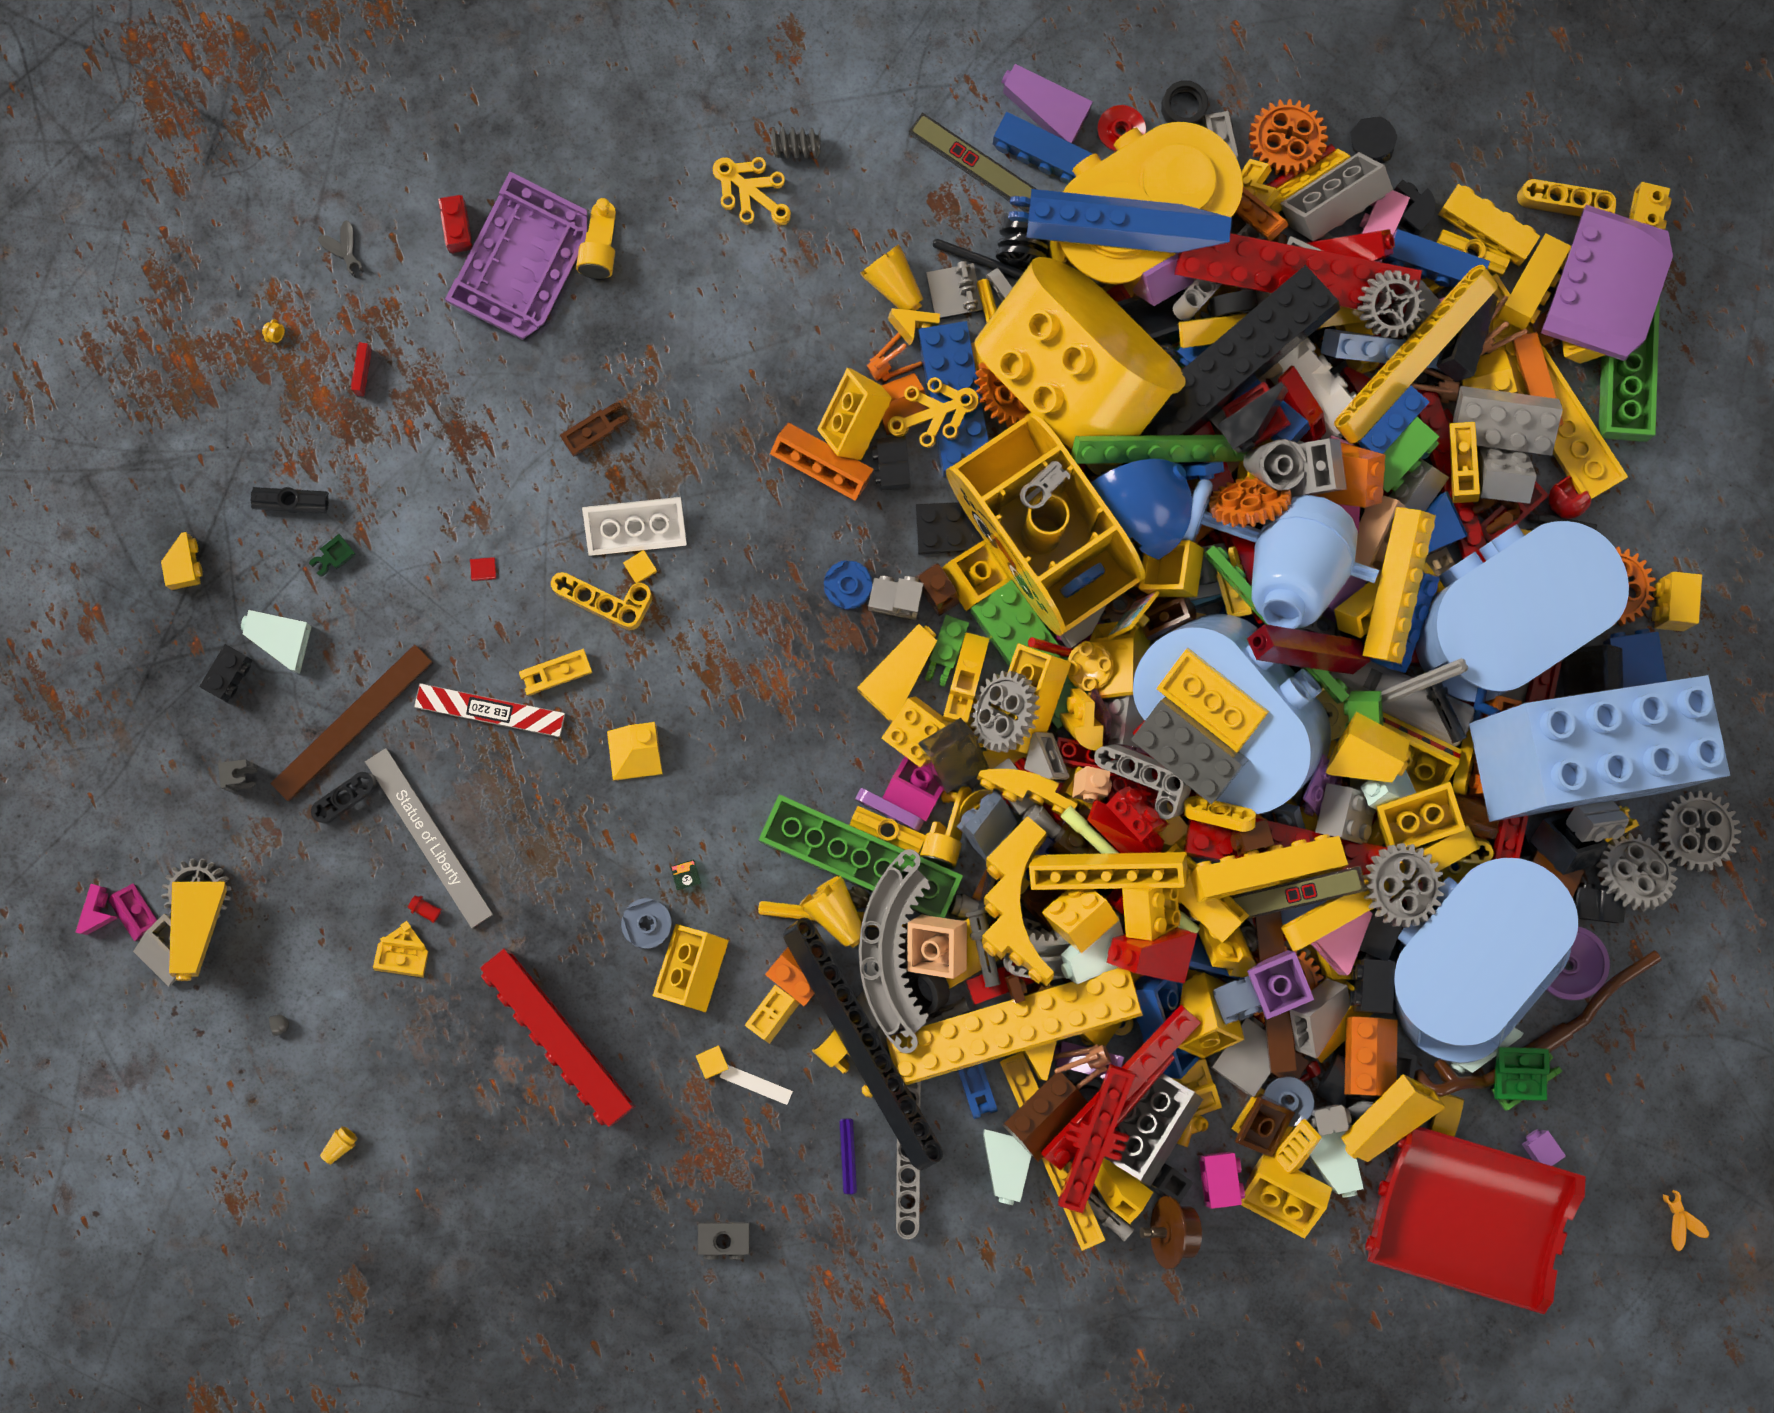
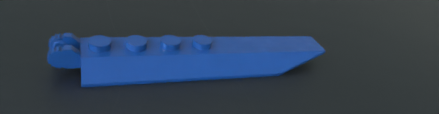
M1031 189V199L1024 196H1013L1010 198V204L1014 206L1030 207L1029 214L1011 211L1008 216L1012 221L1028 222L1026 238L1168 253H1181L1230 242L1232 217L1183 204Z

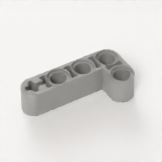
M1116 744L1103 746L1096 750L1094 759L1100 768L1159 791L1155 802V810L1161 819H1170L1183 814L1184 801L1189 797L1191 788L1180 780L1181 785L1178 789L1174 784V779L1177 776L1158 761ZM1130 760H1133L1135 763L1134 771L1129 766ZM1153 768L1156 769L1158 773L1157 780H1155L1152 777ZM1168 801L1173 804L1172 813L1167 809Z

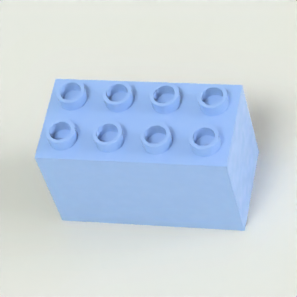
M1708 675L1524 703L1469 723L1489 822L1571 809L1575 806L1662 794L1730 776Z

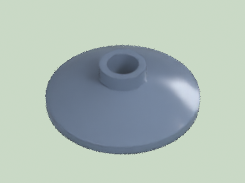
M1289 1076L1280 1077L1272 1081L1265 1090V1096L1295 1112L1288 1126H1297L1301 1120H1308L1314 1109V1096L1311 1089L1302 1080ZM1286 1096H1293L1295 1101L1292 1103L1288 1102Z

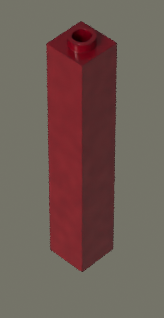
M1267 624L1261 626L1247 638L1256 660L1352 675L1371 661L1369 657L1363 656L1364 646L1361 640Z

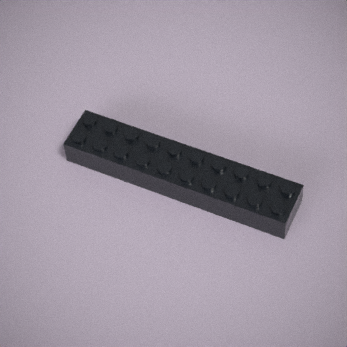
M1306 265L1303 266L1181 370L1182 375L1185 377V386L1180 392L1172 394L1139 436L1193 435L1218 414L1224 406L1232 402L1340 310L1339 300Z

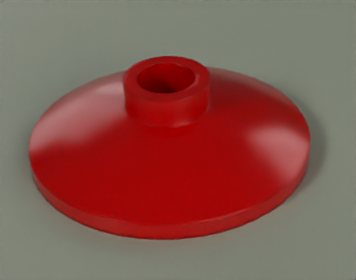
M1127 105L1110 107L1101 115L1098 122L1100 140L1107 148L1116 152L1114 143L1122 136L1117 133V129L1121 128L1126 133L1131 129L1138 128L1143 135L1146 132V125L1142 115L1136 109Z

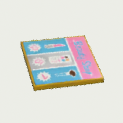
M1155 591L1135 601L1107 637L1112 639L1131 630L1133 627L1137 630L1141 626L1144 627L1149 621V618L1144 613L1160 593Z

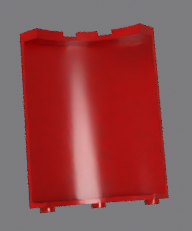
M1420 1126L1397 1141V1149L1386 1180H1382L1378 1188V1195L1381 1197L1372 1235L1368 1236L1365 1250L1369 1251L1367 1261L1545 1314L1554 1301L1558 1270H1554L1553 1265L1556 1254H1562L1567 1237V1232L1563 1230L1567 1220H1573L1585 1197L1586 1176Z

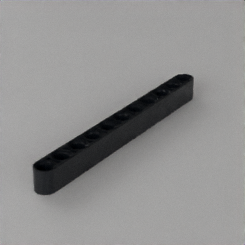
M800 918L784 930L783 938L911 1164L917 1170L927 1169L942 1159L943 1150L814 923L808 918Z

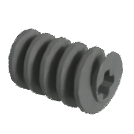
M772 127L771 149L774 151L776 158H779L783 151L785 158H789L791 152H793L794 157L798 159L801 152H803L804 158L808 159L812 152L814 158L818 159L821 150V129L818 135H815L814 129L810 128L808 135H806L803 127L800 128L799 134H796L794 127H791L789 134H786L784 127H781L779 134H777L775 127Z

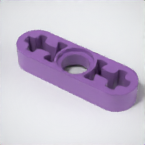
M860 788L855 798L861 804L917 832L920 831L925 822L916 815L863 788Z

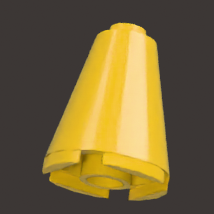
M899 244L860 272L861 276L898 309L916 311L922 307L920 303L923 300L922 294Z
M836 876L816 888L817 891L812 896L811 894L807 895L801 901L800 906L845 947L850 945L853 948L860 943L862 923L844 879L841 876Z

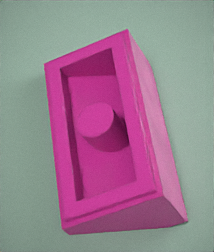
M134 883L113 893L108 900L134 941L142 938L145 932L157 921Z

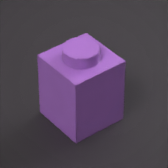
M1539 1129L1532 1131L1526 1136L1527 1141L1522 1144L1533 1161L1553 1166L1566 1157L1547 1130L1539 1131Z

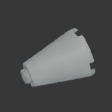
M1287 439L1275 440L1248 451L1244 456L1243 464L1245 469L1276 490L1293 488L1298 485L1305 474L1303 469L1304 463H1306V456L1303 449L1296 442Z

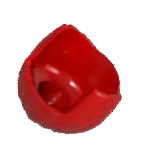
M1569 475L1552 487L1548 502L1550 508L1557 516L1572 519L1585 513L1590 507L1591 497L1587 491L1579 495L1572 484L1571 475Z

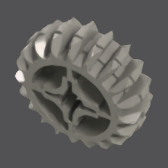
M1386 270L1384 275L1377 273L1375 274L1376 280H1367L1370 288H1361L1366 294L1365 296L1358 297L1359 301H1363V306H1358L1357 309L1364 311L1360 319L1368 320L1365 327L1367 329L1373 328L1372 333L1375 335L1381 333V337L1387 338L1389 334L1391 338H1397L1398 333L1406 335L1407 328L1411 330L1415 328L1412 321L1419 322L1421 320L1417 313L1425 311L1424 308L1419 307V303H1423L1425 299L1418 297L1423 290L1422 288H1415L1418 282L1410 280L1409 274L1402 275L1401 271L1396 270L1392 273L1391 270ZM1394 283L1398 285L1405 293L1396 295L1390 289L1389 284ZM1379 293L1380 300L1378 304L1375 305L1376 297ZM1391 300H1396L1391 305V308H1387L1391 304ZM1407 303L1406 311L1403 314V307ZM1387 314L1394 324H1385L1377 315Z
M190 859L188 865L185 861L180 862L182 870L173 867L172 871L175 876L166 875L165 877L171 882L169 885H162V888L167 889L168 893L162 894L161 897L162 899H169V902L165 903L164 907L166 909L171 908L172 882H182L192 873L196 872V876L192 878L191 882H206V879H204L205 874L213 882L226 883L229 878L227 876L220 877L223 869L218 868L215 870L216 864L214 862H210L207 865L205 859H200L199 863H197L196 859ZM227 886V891H230L231 887ZM225 895L224 900L230 901L231 897ZM222 904L221 909L226 910L227 906Z

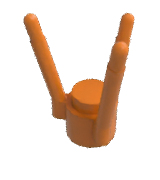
M899 333L876 356L869 360L870 363L866 365L876 381L882 378L885 382L891 377L923 365V362L920 361L888 372L891 369L889 361L907 347L906 344H902L888 356H883L901 338Z

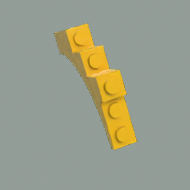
M1027 816L986 858L987 872L994 879L998 880L1000 878L1001 880L984 897L985 910L992 917L996 918L998 916L999 919L982 935V943L984 944V950L992 957L996 955L1002 959L1009 953V958L1017 966L1023 965L1029 970L1028 975L1036 983L1042 982L1047 986L1053 980L1054 972L1040 958L1030 942L1023 923L1020 906V893L1025 872L1035 853L1046 841V831Z

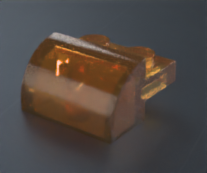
M1469 792L1466 795L1454 793L1464 825H1468L1471 832L1480 838L1495 840L1499 832L1498 821L1489 822L1485 799L1469 795Z

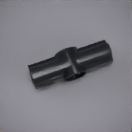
M253 487L251 492V508L255 510L286 511L293 514L297 512L327 513L329 509V493L327 491L296 490L291 487H284L282 489ZM290 495H294V503L288 506L285 505V499Z

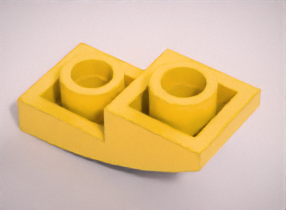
M1449 1094L1439 1097L1446 1107L1433 1116L1428 1129L1455 1137L1464 1099Z

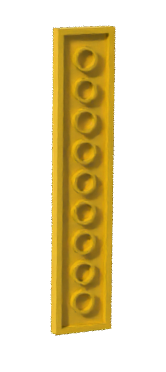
M1496 273L1493 275V278L1498 283V287L1493 294L1498 297V304L1504 296L1509 298L1510 293ZM1503 307L1491 321L1489 333L1506 322L1499 318ZM1509 323L1505 329L1494 337L1496 342L1493 344L1522 331V329ZM1528 324L1526 328L1528 332L1526 334L1534 333ZM1511 341L1495 349L1493 352L1505 349L1517 393L1527 395ZM1541 344L1556 399L1560 400L1563 409L1561 416L1564 424L1558 428L1552 454L1567 476L1571 475L1572 484L1580 495L1587 491L1591 499L1624 481L1628 476L1547 350Z
M1117 968L1103 972L1101 975L1080 984L1070 982L1024 996L1025 1001L1014 1003L1013 1000L922 1026L915 1032L918 1043L915 1050L911 1053L900 1052L886 1037L891 1060L905 1084L909 1085L1143 1016L1132 974L1128 970ZM902 1033L891 1036L894 1041L896 1036L901 1039L900 1046L902 1048L905 1046L911 1048L913 1046L911 1044L913 1038L910 1035L905 1037Z

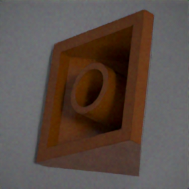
M1260 1093L1235 1142L1272 1157L1295 1112Z

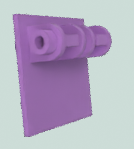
M1322 754L1303 797L1306 801L1303 805L1305 808L1304 813L1309 816H1313L1315 813L1319 817L1327 783L1342 785V776L1325 773L1329 762L1325 754Z

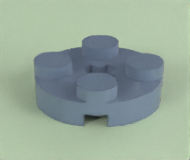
M649 898L638 899L632 902L627 907L621 920V928L625 938L634 946L644 949H651L661 945L669 937L672 927V919L668 909L660 902ZM646 916L649 920L653 919L654 924L651 925V929L648 931L640 927L643 917Z

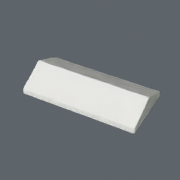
M681 497L582 507L589 556L687 545Z

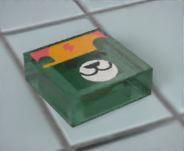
M694 859L670 866L677 891L701 884Z

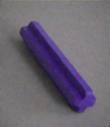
M847 1118L840 1120L844 1194H855L857 1192L854 1128L853 1120Z

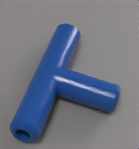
M1479 687L1477 688L1474 703L1475 713L1472 722L1482 719L1483 713L1491 716L1501 712L1499 709L1485 703L1487 690Z

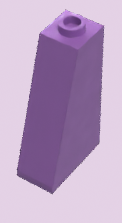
M1017 64L1014 65L1011 71L1007 70L1001 82L1004 84L1003 93L1042 129L1074 144L1091 110L1093 101Z

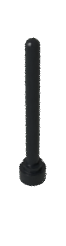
M934 239L932 242V246L936 249L993 270L997 268L1001 273L1017 279L1025 272L1019 268L940 239Z

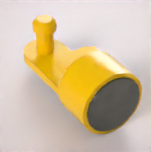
M606 198L598 199L592 207L589 230L586 232L585 242L579 245L576 270L590 278H608L613 272L615 250L611 247L616 211Z
M962 786L958 793L952 792L950 789H945L941 793V799L944 803L955 802L949 824L946 829L941 822L934 821L932 823L930 833H927L925 836L920 857L947 869L956 867L962 847L960 840L963 833L957 828L959 824V809L963 801L972 794L970 787Z
M832 1025L814 1044L812 1052L830 1068L835 1066L845 1074L849 1070L850 1064L844 1056L846 1054L849 1055ZM865 1084L862 1087V1093L866 1097L872 1098L873 1095Z

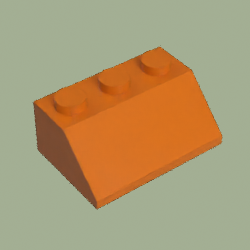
M1353 1016L1346 1018L1345 1095L1382 1096L1397 1081L1398 1020Z

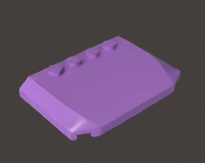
M509 172L481 232L445 298V302L521 340L525 339L545 324L577 260L579 245L584 243L586 239L587 210Z
M1586 204L1541 333L1623 361L1626 360L1646 339L1673 258L1669 232Z

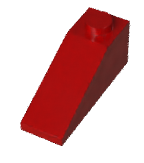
M1098 800L1093 802L1087 820L1120 853H1161L1165 841L1159 834L1140 842L1106 804Z

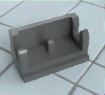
M246 759L218 763L220 787L222 789L236 793L237 790L252 788L256 785V782H244L246 780L245 774L258 772L256 764Z

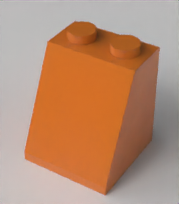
M1340 442L1347 489L1313 496L1324 497L1336 504L1364 508L1382 503L1385 454Z

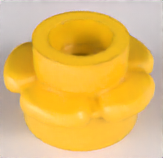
M276 319L271 320V323L267 322L262 329L265 341L271 343L280 342L285 332L284 326L279 324Z

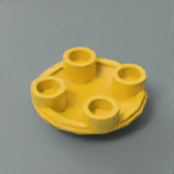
M1082 642L1071 651L1067 661L1072 662L1067 674L1068 678L1075 687L1081 688L1083 691L1101 689L1108 683L1113 674L1112 656L1106 647L1097 642Z

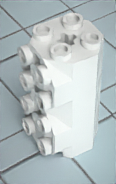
M1307 337L1278 362L1283 371L1269 379L1276 386L1278 378L1291 365L1295 366L1323 410L1326 433L1321 439H1328L1331 435L1342 438L1343 435L1334 426V421L1357 394L1354 391L1349 393L1346 390L1348 387L1347 382L1338 372L1335 375L1330 372L1331 364L1323 354L1319 357L1314 352L1316 347Z

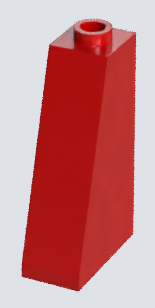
M1390 229L1307 242V244L1324 252L1377 262L1394 254L1395 239Z

